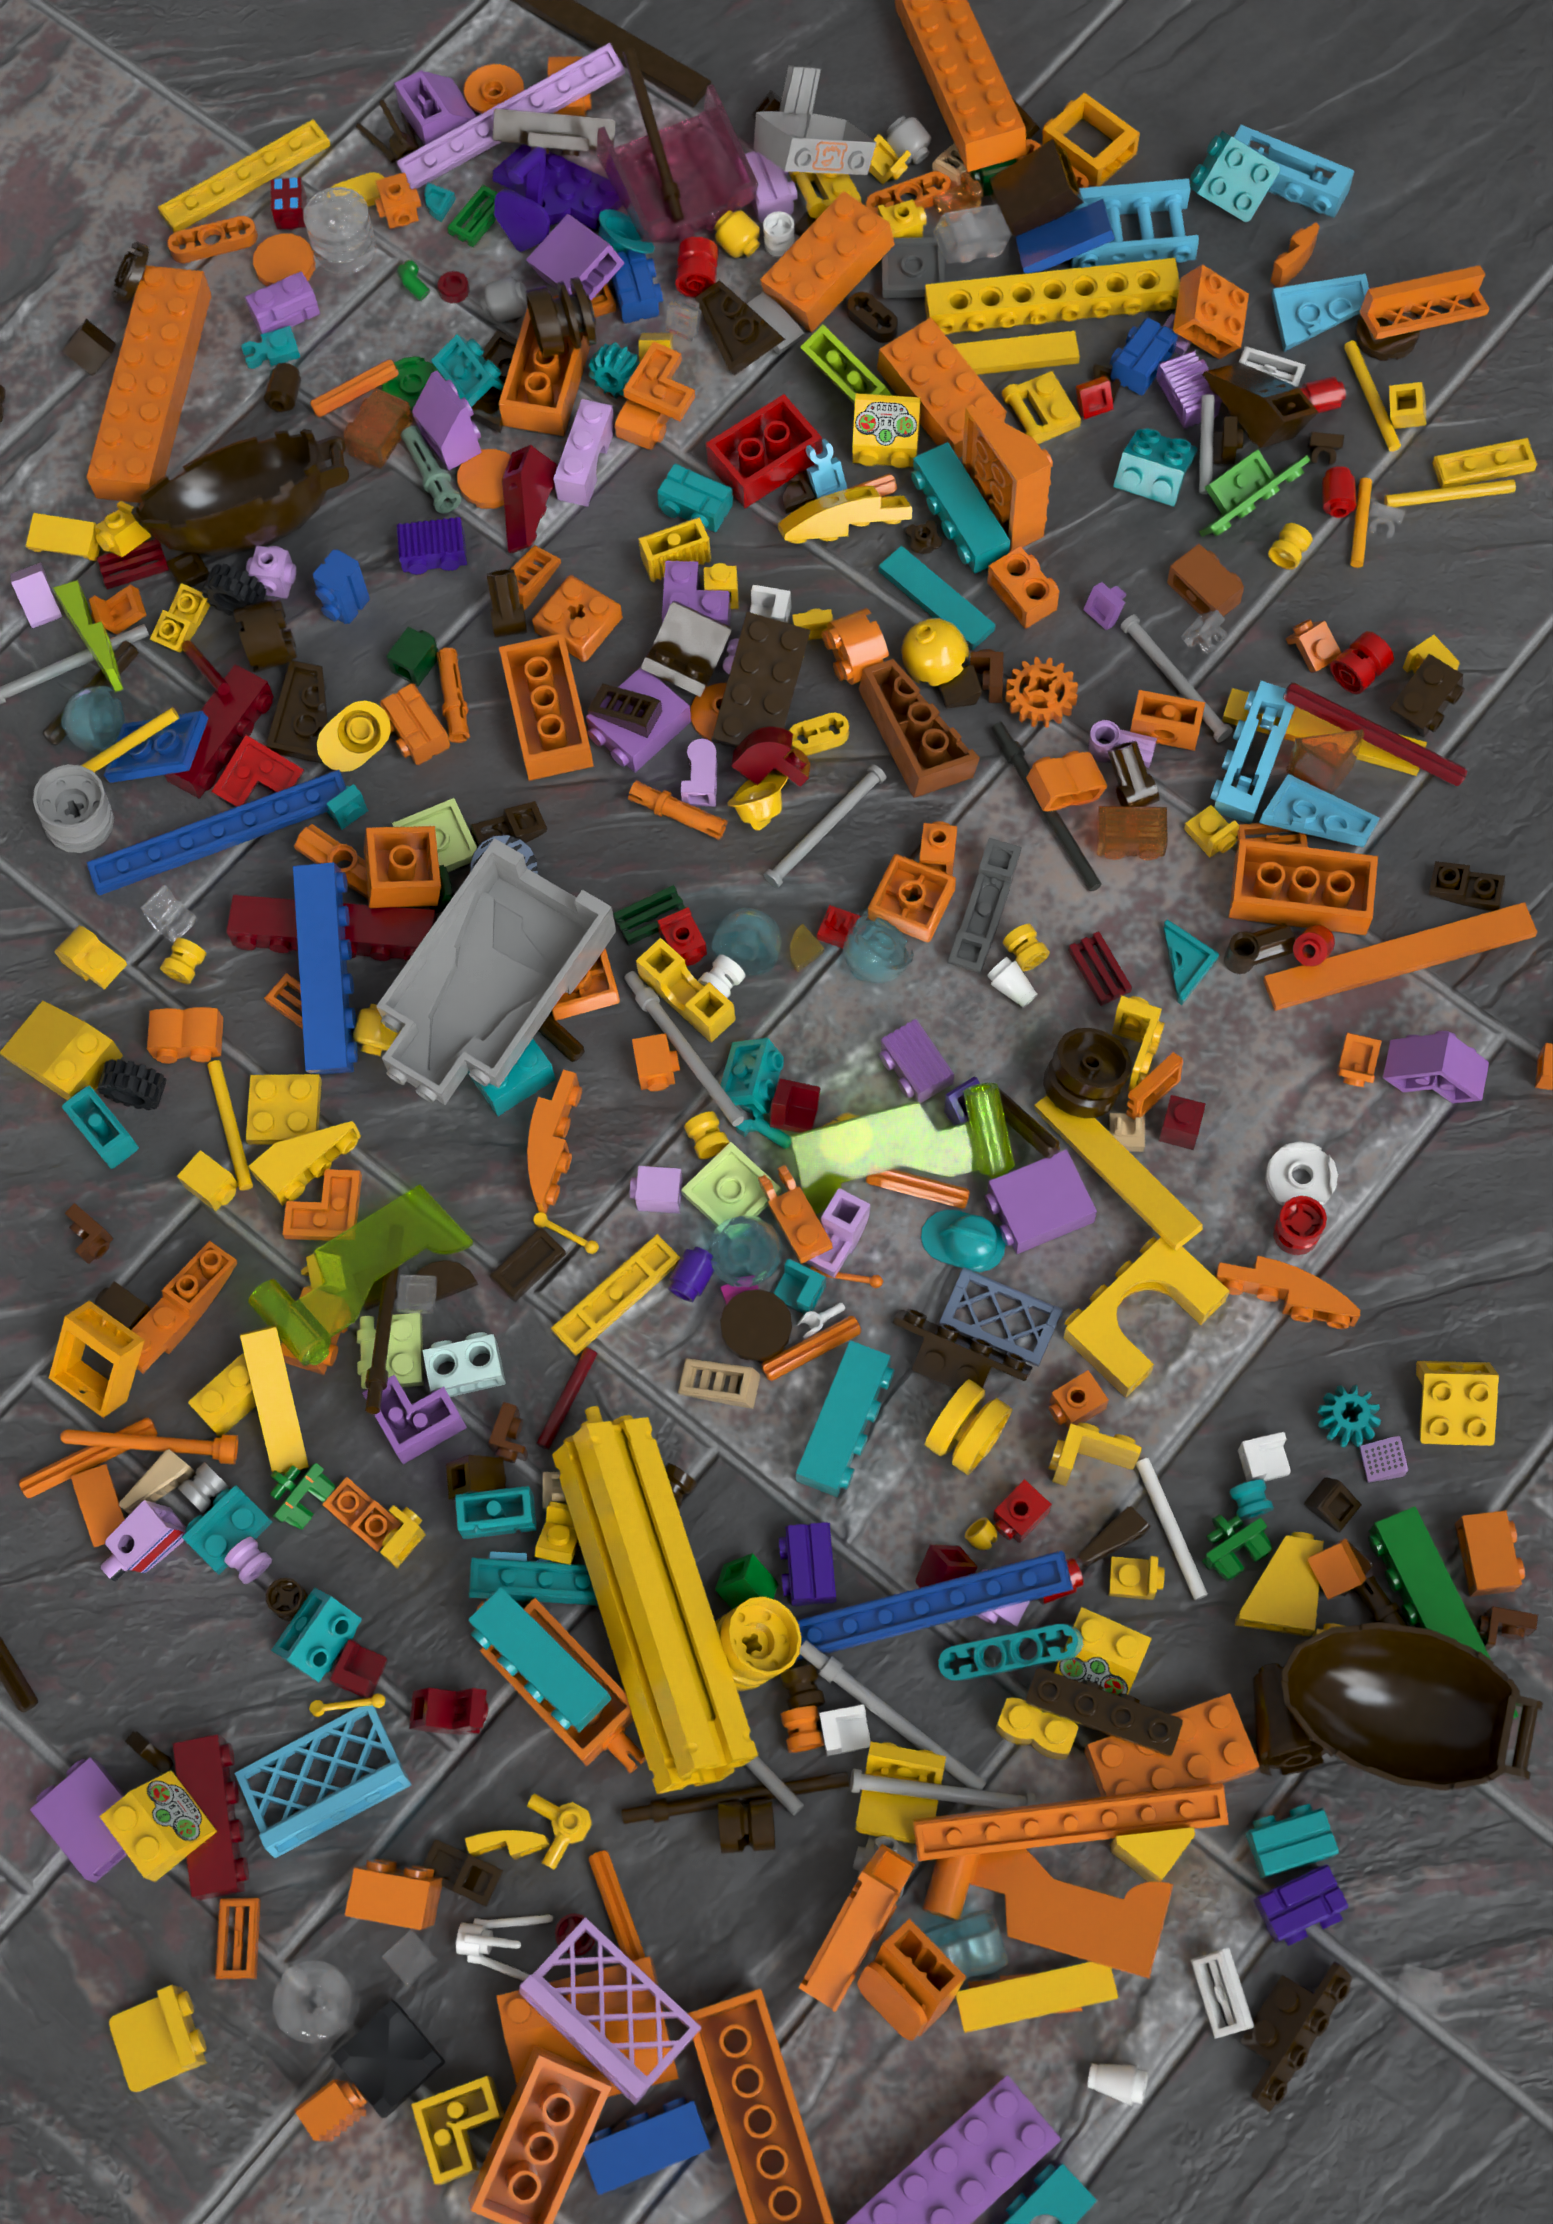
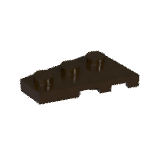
M720 280L695 297L729 371L734 375L786 340Z
M497 330L483 349L485 352L482 356L486 361L490 360L497 366L502 373L499 378L505 384L518 340ZM492 386L471 407L473 415L470 418L501 433L503 422L499 401L503 389L500 391Z
M292 660L289 662L266 747L282 756L324 764L317 750L319 733L328 723L322 666Z

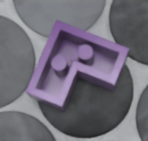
M665 561L662 623L670 604L673 601H677L730 626L731 606L729 591L700 590L699 565L696 561Z
M1437 1031L1435 1034L1424 1036L1407 1035L1406 1038L1390 1040L1383 1078L1402 1092L1433 1089L1452 1104L1482 1101L1489 1062L1476 1053L1474 1048L1467 1046L1456 1038V1035L1452 1032Z
M395 1375L388 1378L387 1388L382 1393L380 1412L374 1414L402 1464L407 1463L467 1428L444 1387L411 1404ZM366 1390V1391L363 1392V1395H364V1397H365L366 1400H367L368 1390Z

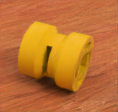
M1287 523L1279 533V540H1276L1270 547L1268 552L1269 558L1283 569H1295L1302 559L1301 553L1307 551L1311 545L1312 535L1298 524Z
M1030 923L1015 928L1003 940V945L1008 952L1014 953L1016 956L1015 961L1023 972L1037 967L1050 954L1046 945L1037 940V932Z
M176 938L171 947V956L165 958L160 969L175 981L190 984L195 976L194 969L196 965H200L203 962L206 952L197 944L187 939Z
M713 1111L701 1113L691 1118L684 1125L688 1138L693 1139L695 1142L694 1150L701 1160L716 1156L730 1143L726 1134L720 1131L719 1119Z

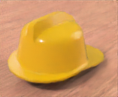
M357 701L344 708L319 733L317 750L323 763L332 770H340V772L353 771L362 766L389 739L391 724L387 713L379 705L369 701Z
M775 769L758 786L751 780H747L727 804L730 807H735L740 819L744 823H750L754 830L759 831L782 811L781 789L787 782L788 776L786 777Z

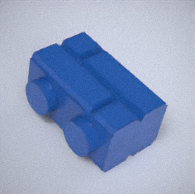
M627 250L626 253L623 251L617 252L625 264L615 273L611 280L623 322L627 324L639 321L640 318L645 320L658 317V303L663 302V295L660 284H654L652 278L656 277L653 259H646L645 253Z
M1148 317L1144 319L1139 327L1133 326L1127 335L1125 347L1123 349L1118 347L1111 357L1110 365L1113 366L1111 373L1112 381H1115V378L1120 380L1121 386H1128L1129 390L1139 395H1144L1157 377L1159 363L1169 360L1175 352L1178 339L1177 333L1166 326L1161 327L1160 323Z
M333 549L325 558V564H321L312 574L317 587L315 594L322 601L321 611L327 618L332 621L339 620L344 624H350L358 615V609L362 610L370 600L358 561L338 549Z

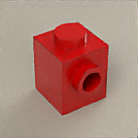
M1024 1479L994 1510L993 1519L996 1521L994 1527L1007 1540L1014 1538L1020 1544L1050 1513L1052 1504Z

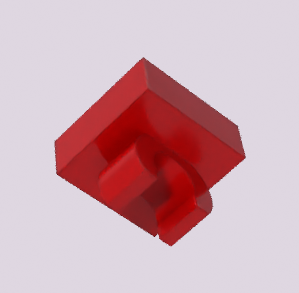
M1105 376L1075 386L1079 413L1084 420L1114 410L1110 381Z
M829 905L817 933V940L849 951L861 924V916Z

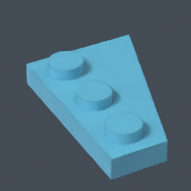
M1366 274L1274 288L1271 297L1284 352L1360 314V308L1369 289Z
M1288 774L1263 812L1259 823L1364 847L1380 818Z

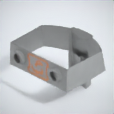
M788 65L780 111L756 112L753 149L784 171L867 175L877 142L847 120L812 114L821 69Z

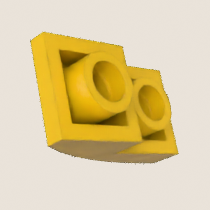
M181 583L169 612L162 611L150 640L181 653L183 642L191 640L210 607L207 598H204L202 595L203 592Z

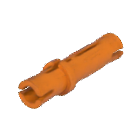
M443 648L436 653L444 699L442 714L446 717L450 742L462 743L467 741V738H470L466 719L468 704L464 701L457 651L453 648Z
M638 780L633 783L629 794L632 795L628 796V800L648 807L657 816L662 817L664 815L717 840H720L725 832L728 820L672 797L671 792L666 790L661 792Z

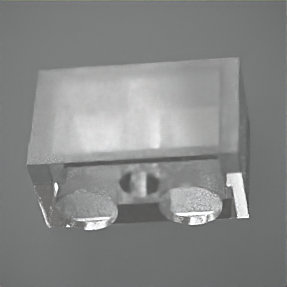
M998 204L944 213L933 232L947 264L955 262L967 263L973 259L983 257H997L1004 251L1012 236Z

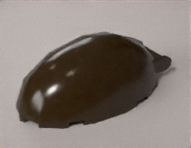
M302 429L298 435H289L288 431L284 430L274 432L276 437L263 441H258L255 436L235 442L182 466L185 472L169 480L167 475L161 478L140 495L142 502L139 508L138 506L134 507L131 513L149 534L172 550L221 556L256 549V546H268L300 529L319 510L327 490L348 481L349 470L345 466L343 455L346 449L345 441L340 436H331L316 441L312 430ZM331 459L332 466L326 467L325 461Z
M1382 1622L1332 1627L1296 1645L1280 1672L1284 1704L1309 1738L1351 1767L1398 1785L1442 1791L1486 1784L1501 1775L1521 1780H1530L1531 1772L1527 1771L1537 1713L1542 1711L1543 1702L1520 1696V1691L1512 1678L1509 1679L1506 1673L1494 1665L1492 1660L1480 1651L1477 1652L1472 1647L1457 1642L1456 1639L1430 1629ZM1515 1706L1522 1707L1512 1766L1505 1765Z

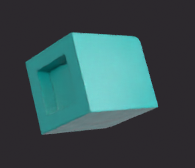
M787 1258L784 1264L785 1273L774 1294L782 1299L787 1307L805 1315L807 1312L815 1309L826 1288V1276Z

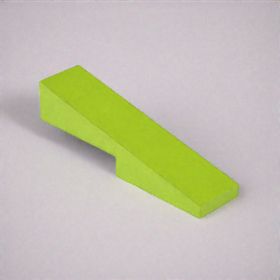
M78 580L53 587L63 611L114 691L123 690L110 638L102 621L93 624L88 601Z

